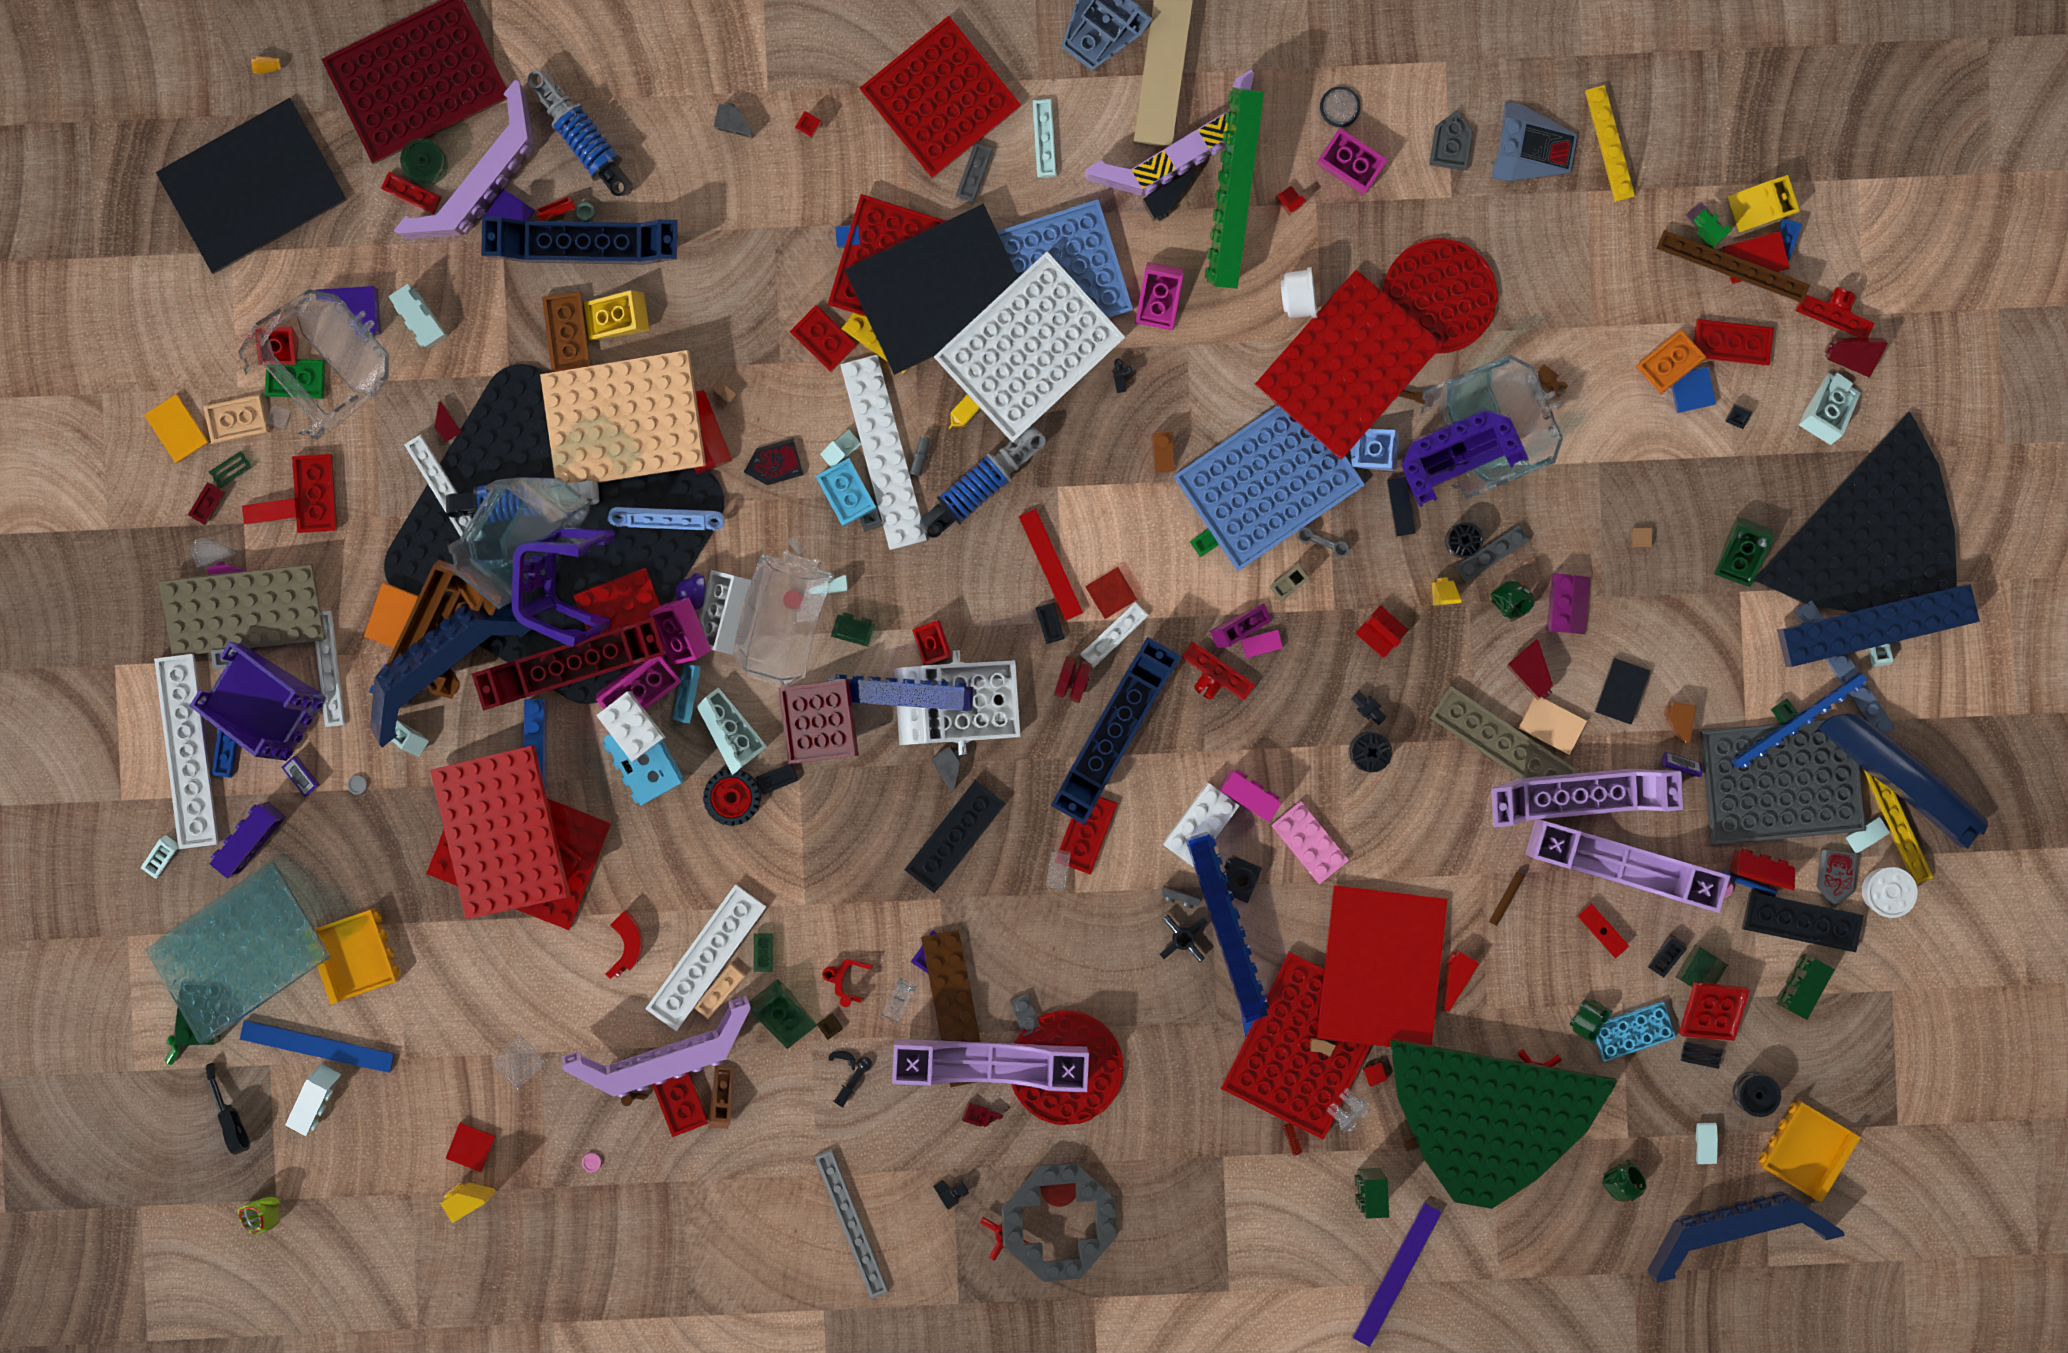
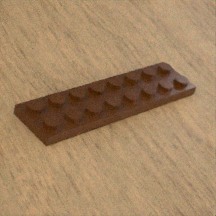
M959 929L921 936L941 1041L981 1042ZM953 1082L950 1083V1087L971 1084L976 1082Z

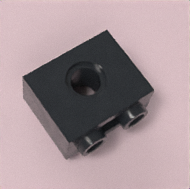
M1232 855L1231 859L1227 858L1224 869H1226L1224 876H1220L1217 882L1218 891L1248 903L1262 867ZM1240 875L1247 877V881L1243 885L1237 883V878Z

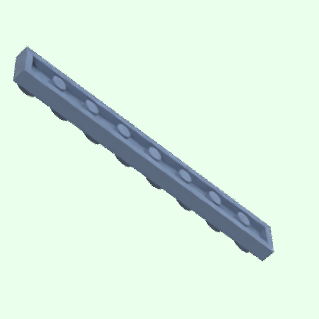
M1812 601L1794 610L1801 623L1823 619ZM1847 654L1825 659L1841 684L1859 673ZM1866 682L1863 683L1864 686L1861 689L1849 692L1848 695L1864 719L1885 734L1895 729V726Z

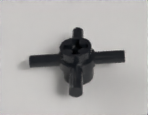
M1168 914L1162 918L1163 921L1173 931V943L1159 955L1166 959L1177 948L1181 950L1188 949L1199 963L1203 961L1205 957L1194 945V934L1208 923L1204 917L1192 927L1187 928L1179 927ZM1186 933L1188 935V942H1179V936Z

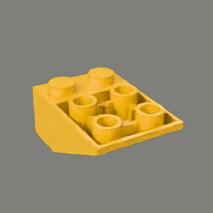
M1788 175L1727 196L1739 233L1793 216L1800 212Z

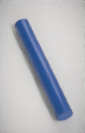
M1725 870L1721 872L1729 875L1730 881L1774 897L1777 894V889Z

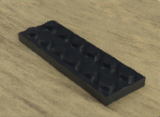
M975 779L904 870L931 892L935 893L1005 805V802Z
M1749 892L1742 929L1856 953L1864 915Z

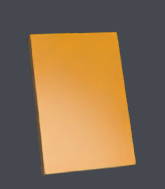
M178 394L173 395L144 414L176 464L209 443Z

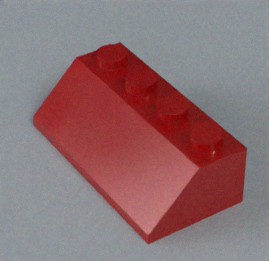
M704 390L695 391L706 466L694 468L697 475L733 461Z

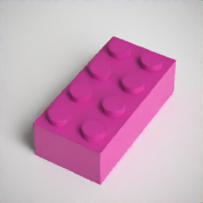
M659 656L634 664L598 691L595 697L596 701L605 709L623 694L631 691L644 710H646L680 684L681 679L665 657Z

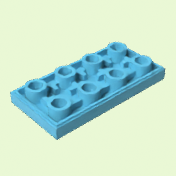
M1661 1001L1608 1019L1601 1026L1596 1043L1602 1061L1606 1062L1674 1039L1676 1035L1665 1002Z

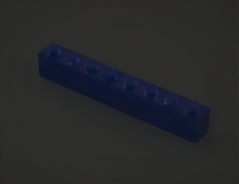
M836 674L835 678H828V681L849 678L845 674ZM852 675V679H849L852 703L960 711L973 710L974 687H966L967 683L955 682V686H950L947 681H938L937 685L932 684V680H920V683H915V679H903V682H898V678H886V681H881V677L869 676V680H864V676Z

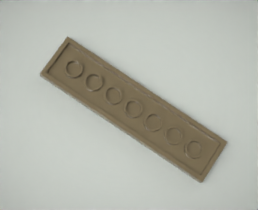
M1452 686L1448 687L1429 716L1430 719L1519 778L1576 774L1578 772L1577 769Z

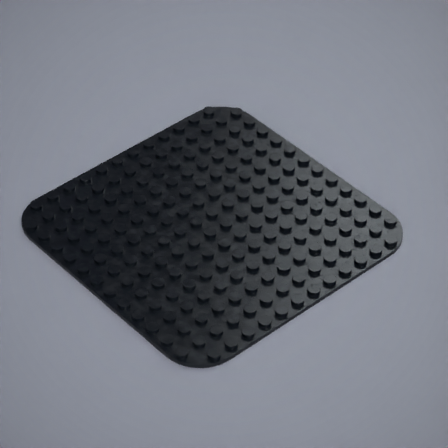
M516 364L500 370L489 381L460 429L462 433L456 436L440 462L442 469L458 494L473 493L474 485H487L489 490L492 484L497 489L498 484H502L504 487L506 483L512 485L513 482H516L518 487L520 482H524L527 487L528 481L536 482L540 479H544L547 485L555 482L540 374H546L545 371L528 364ZM694 468L598 483L599 502L597 504L563 506L561 509L550 508L548 515L532 514L527 516L525 514L523 517L518 515L517 517L510 516L509 518L503 517L501 519L495 517L492 520L485 519L482 522L477 520L476 515H472L482 534L464 543L429 484H427L386 553L384 562L385 576L389 585L419 596L433 565L438 560L460 566L490 582L500 597V605H512L513 557L519 545L528 541H536L550 535L552 531L561 527L608 529L614 531V541L606 545H593L589 547L588 553L579 557L557 553L555 592L558 599L578 608L573 595L646 568L662 606L672 601L675 596L676 586L685 579L714 530L620 527V525L617 527V525L613 526L608 521L609 511L615 507L717 511L723 514L725 504L724 493L720 483L711 472L706 471L697 475ZM616 514V516L614 515V517L617 519L623 518L619 516L620 514ZM716 518L710 520L712 522H719ZM559 537L557 543L578 544L587 539ZM527 551L524 560L531 561L533 555L544 557L546 552ZM544 568V569H540L541 575H544V574H545V568ZM524 573L525 579H529L528 573ZM537 587L533 592H523V606L544 597V587ZM553 608L532 617L562 630L577 629L583 632L587 631L584 622ZM531 629L521 638L518 635H491L479 646L508 663L566 644ZM632 665L552 690L576 703H598L595 694Z

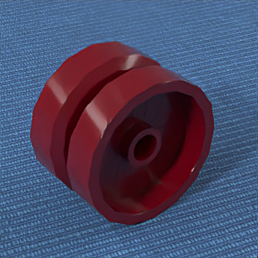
M1066 656L1054 696L1064 698L1068 688H1071L1070 701L1080 703L1083 692L1085 693L1089 682L1092 664L1082 661L1078 670L1074 671L1076 659Z

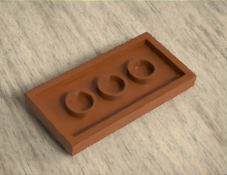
M581 292L542 296L552 372L591 366Z

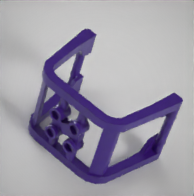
M561 527L552 531L550 535L519 545L513 557L512 611L515 618L522 625L570 647L609 629L610 619L586 612L558 599L555 592L556 555L558 553L579 557L588 553L589 547L593 545H606L614 541V531L608 529ZM559 537L587 539L578 544L557 543ZM527 551L546 552L544 557L533 555L531 561L524 560ZM545 568V574L541 575L540 569ZM524 573H528L529 579L524 578ZM537 587H544V597L523 606V592H533ZM553 608L594 628L585 632L577 629L562 630L532 617Z

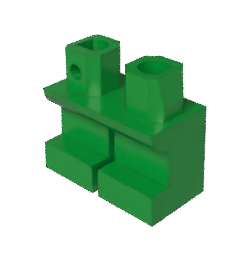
M1704 209L1693 222L1699 228L1696 233L1709 247L1714 248L1732 229L1728 224L1722 228L1717 222L1718 214L1716 213L1712 216Z

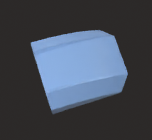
M1368 429L1350 450L1349 461L1352 467L1395 471L1400 442L1399 433L1396 430Z

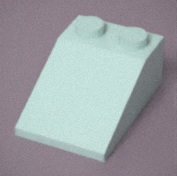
M1830 373L1826 375L1804 411L1799 426L1832 445L1843 436L1861 393L1852 387L1846 395L1840 390L1829 391L1827 387L1835 377Z

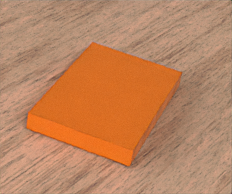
M1681 329L1638 363L1636 368L1662 395L1706 360L1707 357Z
M382 583L364 637L394 648L419 596L387 583Z

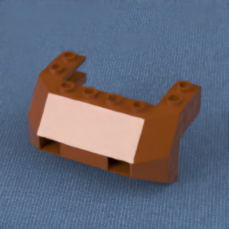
M438 560L428 575L386 666L390 665L396 657L409 650L411 645L423 639L429 631H433L444 619L452 616L459 607L467 603L472 610L479 611L481 605H483L488 614L493 615L500 605V597L490 582L460 566ZM450 668L427 687L432 694L452 699L459 690L460 682Z

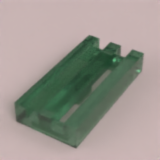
M240 451L210 470L209 474L212 475L218 488H222L253 467L243 451ZM242 458V460L238 461L237 463H235L228 469L224 470L220 474H216L217 472L227 467L237 459ZM244 463L246 464L245 467H243L236 473L232 474L222 482L220 481L222 477H224L231 471L235 470Z

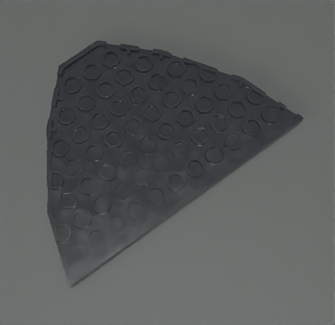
M1910 412L1905 413L1756 575L1754 582L1776 590L1803 604L1811 605L1809 602L1812 601L1817 607L1847 612L1957 586L1955 529L1939 463L1920 431L1917 421Z

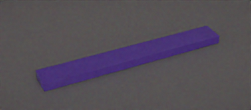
M1425 1202L1423 1203L1352 1336L1353 1339L1369 1347L1371 1346L1442 1213L1440 1210Z

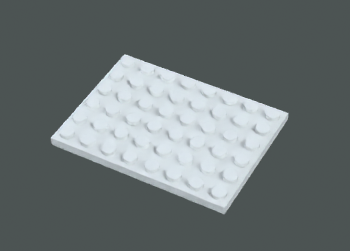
M1046 252L939 351L934 358L1008 439L1014 442L1117 346L1125 336L1056 260Z

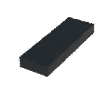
M1407 478L1386 480L1396 537L1416 534Z

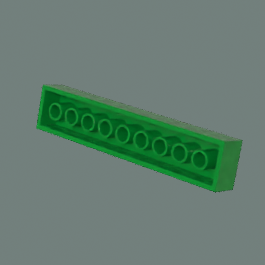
M1232 87V91L1229 92L1228 96L1230 110L1227 111L1225 119L1228 125L1227 131H1224L1223 134L1225 147L1220 156L1222 170L1218 172V182H1220L1219 190H1216L1215 194L1217 208L1213 211V221L1215 223L1214 229L1212 228L1210 232L1212 245L1208 249L1207 258L1210 260L1209 267H1206L1205 279L1215 287L1238 289L1264 92L1254 89Z

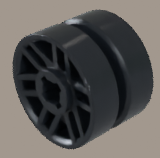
M1472 523L1456 524L1445 535L1447 551L1457 558L1472 557L1480 551L1483 545L1482 532ZM1462 537H1465L1466 544H1462Z

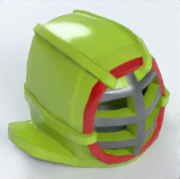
M268 1196L239 1207L237 1211L240 1218L239 1222L253 1235L273 1229L280 1222L277 1205L280 1204L279 1199Z

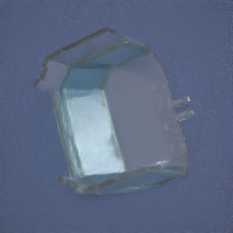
M1508 355L1423 391L1422 399L1425 400V406L1421 407V414L1439 407L1446 425L1481 409L1509 415L1529 459L1527 461L1522 460L1513 464L1514 466L1510 468L1506 457L1502 456L1466 472L1468 478L1451 484L1453 488L1462 490V495L1467 499L1556 462L1563 437L1552 409L1559 407L1560 404L1555 402L1549 406L1547 399L1554 397L1556 394L1554 391L1545 393L1539 382L1538 374L1532 365L1513 355Z
M521 477L500 479L484 486L489 491L461 538L448 545L449 553H452L454 563L452 566L454 573L498 609L512 602L513 557L517 547L528 541L533 542L550 535L552 531L561 527L579 528L590 512V502L561 478ZM559 537L557 543H570L572 541L578 544L585 541V539ZM527 551L524 560L531 561L533 555L544 557L546 552ZM557 553L556 563L558 562L562 554ZM544 568V569H540L541 575H544V574H545V568ZM524 573L525 579H529L528 573Z

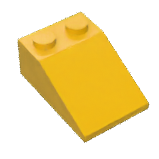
M630 290L584 302L588 335L591 341L649 331L644 292Z

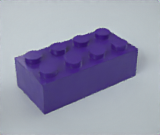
M266 802L253 805L248 811L250 815L246 820L242 819L237 824V831L233 835L230 834L223 843L225 845L223 848L216 850L211 856L213 860L209 864L227 879L238 876L287 817L271 803Z

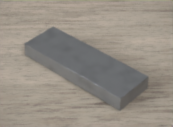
M980 143L974 144L955 197L974 204L993 148Z

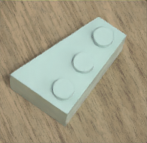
M406 284L388 296L398 314L402 315L406 320L404 323L410 331L413 330L416 334L415 339L421 347L424 346L430 349L448 337L416 288Z
M321 1064L306 1080L286 1126L305 1136L311 1130L314 1131L319 1124L318 1118L324 1113L325 1105L331 1098L333 1090L342 1074Z

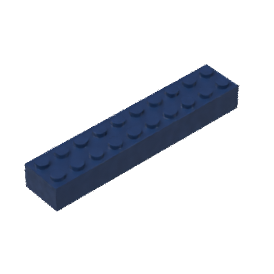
M1964 584L1777 629L1785 666L1794 667L1980 622L1972 586L1971 584Z

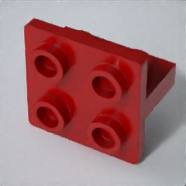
M1379 606L1355 634L1378 655L1385 658L1394 647H1397L1402 642L1401 639L1408 632V629L1383 606Z

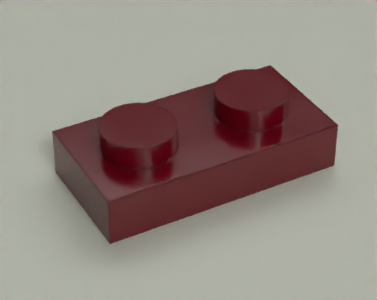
M207 482L187 515L206 525L226 492Z

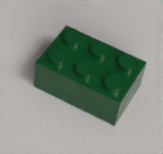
M1804 954L1797 960L1794 973L1788 976L1787 986L1777 997V1005L1808 1020L1835 969Z
M1381 1168L1357 1169L1358 1174L1354 1175V1181L1358 1190V1194H1355V1202L1358 1205V1209H1360V1212L1363 1213L1366 1219L1389 1218L1388 1178Z

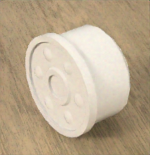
M1307 267V270L1286 272L1284 279L1281 280L1284 312H1287L1290 318L1308 316L1317 318L1312 267Z
M1878 868L1871 871L1862 884V897L1865 904L1884 917L1897 918L1907 914L1917 900L1918 890L1915 880L1908 872L1900 868Z

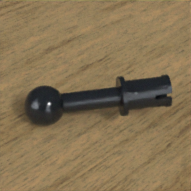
M861 1057L857 1061V1070L847 1085H842L841 1091L833 1100L834 1103L844 1108L850 1096L855 1094L852 1090L862 1074L871 1069L872 1061L870 1058Z

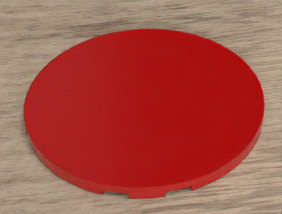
M1445 238L1424 240L1403 251L1390 266L1382 288L1384 294L1443 344L1435 354L1459 351L1479 339L1489 327L1494 317L1498 299L1495 277L1485 259L1473 250L1472 247L1462 242Z
M1058 1010L1039 1016L1037 1019L1040 1027H1036L1031 1034L1026 1036L1023 1035L1028 1030L1024 1029L1018 1035L1014 1044L1087 1047L1089 1052L1087 1092L1048 1091L1032 1086L1011 1084L1013 1091L1022 1105L1031 1114L1043 1121L1056 1125H1072L1087 1122L1105 1111L1118 1094L1124 1071L1123 1057L1119 1044L1112 1032L1101 1021L1086 1013L1074 1010Z

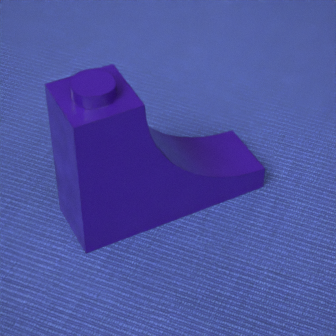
M366 286L316 290L317 298L338 302L349 311L356 324L357 334L365 339L381 335L378 288Z

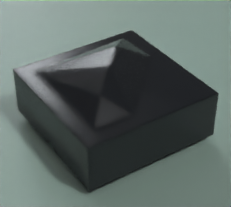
M1734 403L1725 421L1744 429L1752 411Z

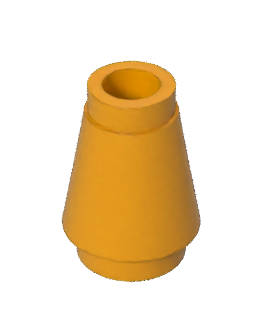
M262 56L251 58L253 74L262 75L281 70L279 58Z

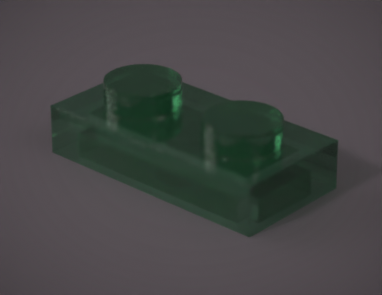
M754 933L753 972H773V933Z

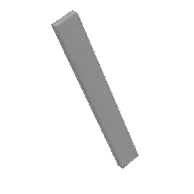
M833 1149L815 1155L814 1158L870 1298L872 1299L889 1292Z

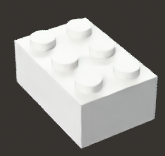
M631 691L623 694L596 715L631 762L639 759L666 738Z

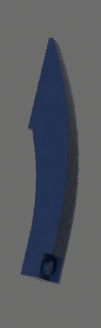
M1849 713L1834 715L1818 727L1824 735L1868 774L1874 776L1918 810L1959 847L1968 849L1979 834H1985L1988 828V820L1925 764L1866 719Z

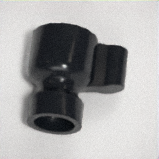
M943 1180L933 1186L948 1210L959 1203L960 1197H965L969 1194L962 1181L957 1183L955 1188H951Z

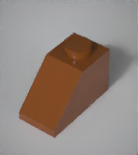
M1172 431L1152 433L1155 473L1173 472Z
M1669 702L1664 711L1666 721L1682 743L1690 744L1696 706Z

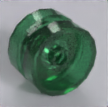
M415 139L409 142L401 152V167L404 173L416 183L425 186L434 185L446 175L448 168L447 157L443 150L432 141Z

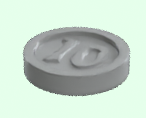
M355 775L348 780L347 787L351 793L361 794L367 789V781L363 776Z

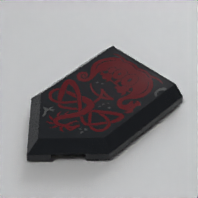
M794 438L757 448L744 473L767 486L803 476L804 473Z

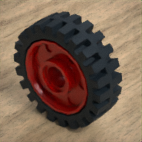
M729 769L722 770L712 776L705 786L703 793L704 807L709 816L720 824L728 826L743 824L755 815L760 806V788L754 778L745 771L739 770L732 775ZM729 792H734L737 795L735 802L728 800L727 795Z

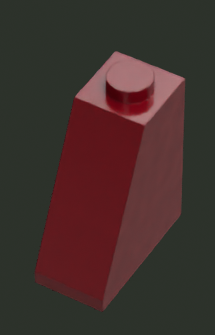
M1834 338L1832 343L1829 342L1824 352L1826 353L1827 360L1870 378L1888 342L1884 338Z
M1536 639L1507 664V668L1537 700L1540 698L1545 700L1552 693L1551 689L1554 685L1540 642Z

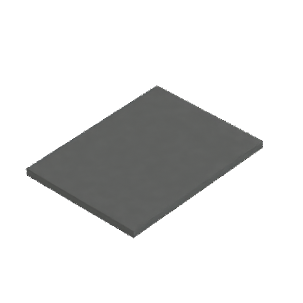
M1827 719L1814 720L1807 725L1804 723L1799 727L1800 730L1797 733L1785 736L1781 744L1775 747L1772 745L1767 749L1768 752L1761 757L1756 756L1751 760L1752 763L1745 768L1735 767L1731 760L1782 726L1781 723L1700 731L1711 845L1866 831L1860 766L1818 729Z

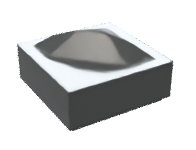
M878 509L860 518L864 532L882 527Z

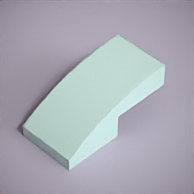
M1880 816L1865 824L1866 831L1852 832L1845 836L1855 853L1864 850L1890 833Z
M1697 1123L1695 1139L1697 1142V1164H1717V1124Z

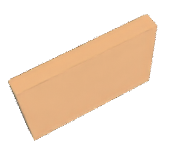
M260 394L203 406L211 444L269 433L263 399Z
M1533 697L1517 729L1570 755L1587 721L1546 699L1540 698L1537 700Z

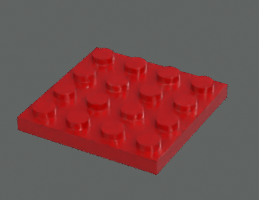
M646 568L573 595L579 609L610 619V628L600 634L651 618L649 612L661 606ZM584 623L587 630L594 628Z

